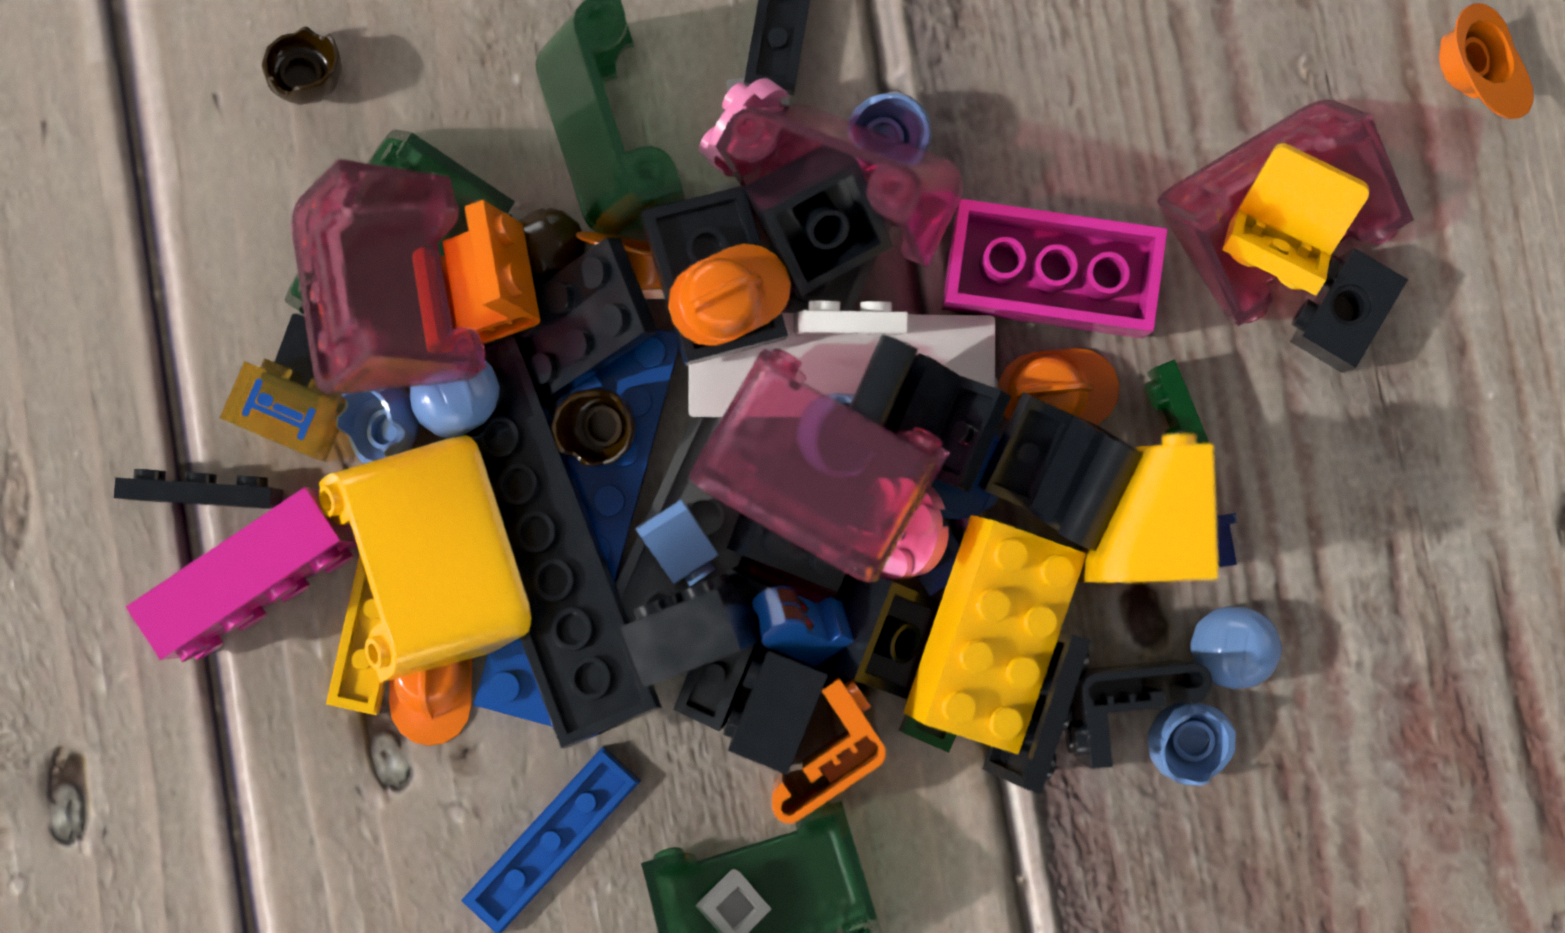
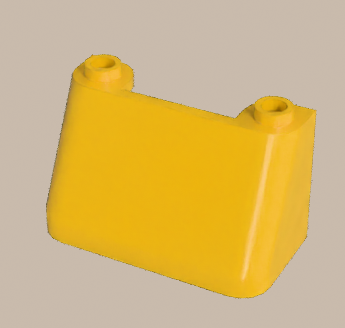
M1176 434L1162 436L1163 446L1134 447L1141 451L1143 455L1096 550L1093 551L1083 547L1081 552L1087 554L1077 582L1218 579L1213 444H1196L1195 434Z
M465 435L438 441L328 474L318 482L320 486L319 503L325 516L331 517L334 523L338 525L351 523L381 622L371 630L370 638L366 640L365 652L369 664L373 669H376L380 683L490 654L519 639L529 631L531 625L529 602L482 455L476 442L471 437Z

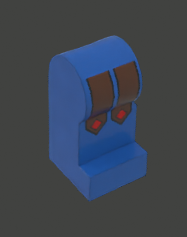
M778 586L764 590L753 599L752 606L754 613L758 615L760 621V634L763 644L773 650L816 667L854 642L843 604L832 597H827L818 604L797 596L796 591L791 587Z

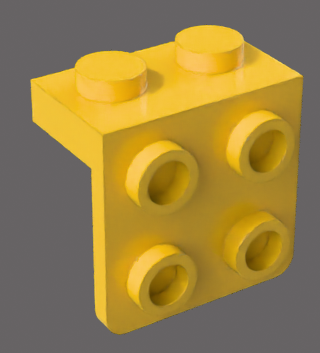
M1278 144L1272 150L1232 217L1222 250L1231 254L1238 263L1244 266L1258 267L1276 276L1285 286L1294 290L1303 289L1316 296L1327 279L1331 254L1369 196V186L1366 182L1289 144Z

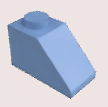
M678 501L636 529L674 584L685 579L689 587H691L716 570L711 561L720 555L684 501Z

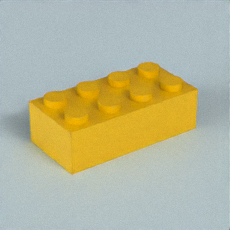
M970 515L903 713L925 725L1019 755L1087 553L994 520Z

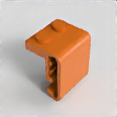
M485 200L465 206L469 231L443 240L445 255L432 259L431 253L423 248L412 255L427 354L431 357L436 358L446 353L463 352L534 327L540 323L523 224Z
M835 675L826 681L822 688L823 694L847 730L802 759V769L811 783L822 776V772L828 780L792 804L784 803L786 799L791 797V785L783 773L777 777L773 784L772 810L776 818L783 823L792 824L799 821L879 767L885 759V747L863 714L871 706L852 679L843 684L838 675Z

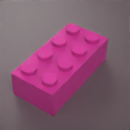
M960 199L955 209L941 310L974 315H991L995 318L1143 339L1154 332L1168 229Z
M304 487L125 607L160 660L180 658L182 662H185L193 657L196 660H200L224 644L220 637L236 628L244 631L265 618L267 613L264 607L280 599L283 602H287L307 590L311 586L307 579L315 573L325 570L328 574L349 562L354 557L350 550L357 546L353 529L349 523L338 525L334 523L331 517L325 516L319 503V490Z

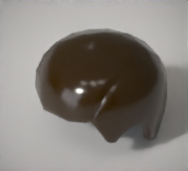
M307 26L302 27L295 33L281 35L266 47L261 64L270 90L281 99L298 105L322 101L336 89L342 72L340 53L332 35L327 34L326 37H323Z
M541 208L532 211L519 220L524 227L534 288L540 286L586 251L587 242L576 237L577 232H583L580 224L563 210Z
M595 387L578 390L570 395L557 408L551 428L560 453L572 456L585 466L594 467L617 462L632 447L637 424L630 404L621 395L606 388Z

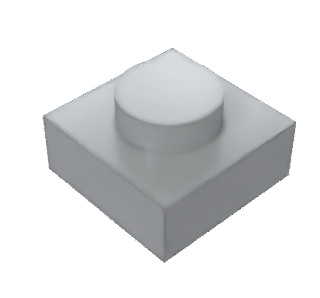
M732 869L695 905L719 933H749L772 910L740 871Z

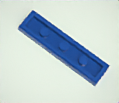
M603 746L461 901L495 933H502L641 780Z

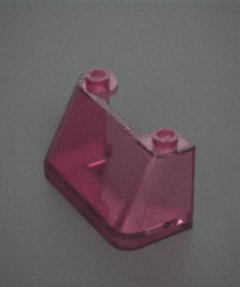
M1326 99L1310 103L1174 184L1158 197L1157 203L1165 220L1229 321L1240 326L1243 323H1251L1262 318L1267 313L1268 307L1274 298L1269 286L1279 281L1276 276L1258 267H1247L1238 263L1231 254L1222 250L1232 217L1276 145L1281 143L1289 144L1368 184L1369 196L1339 244L1349 237L1358 241H1368L1370 244H1381L1392 239L1398 233V229L1414 220L1370 113L1334 100Z
M800 103L745 108L735 113L728 121L715 147L741 186L744 185V187L823 144L852 155L858 161L867 182L868 198L872 207L878 214L889 219L892 226L899 228L902 232L903 243L901 253L903 257L928 267L963 194L962 177L954 163L946 158L846 119Z
M338 158L296 202L292 212L291 233L314 377L318 388L322 392L354 394L467 381L486 368L485 347L480 340L479 334L474 329L468 327L453 329L437 244L455 226L458 219V204L454 199L450 177Z
M764 349L757 356L702 449L689 474V478L706 493L846 573L867 582H875L888 564L950 452L941 448L943 443L938 437L924 429L916 427L912 433L901 431L896 435L805 384L806 375L800 370L802 363L795 356L780 349H773L772 352Z

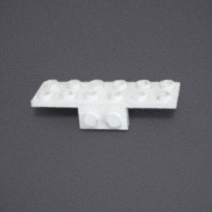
M809 301V311L782 313L788 332V337L785 340L689 365L688 413L692 417H801L809 404L822 396L832 393L855 394L881 334L891 336L917 348V356L919 353L929 356L960 376L995 388V318L991 315L908 314V312H892V302L876 301L860 302V311H840V301Z

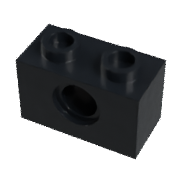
M1356 248L1341 255L1340 258L1333 255L1330 258L1327 279L1314 302L1307 299L1293 318L1291 325L1298 329L1290 342L1341 373L1356 368L1408 279ZM1337 296L1345 297L1351 302L1354 313L1350 321H1345L1336 314L1334 301Z

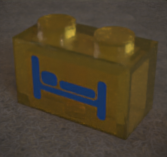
M265 358L260 367L244 361L219 418L311 458L326 462L340 431L336 428V417L345 407V403L336 400L340 390L312 378L307 387L289 380L293 370Z

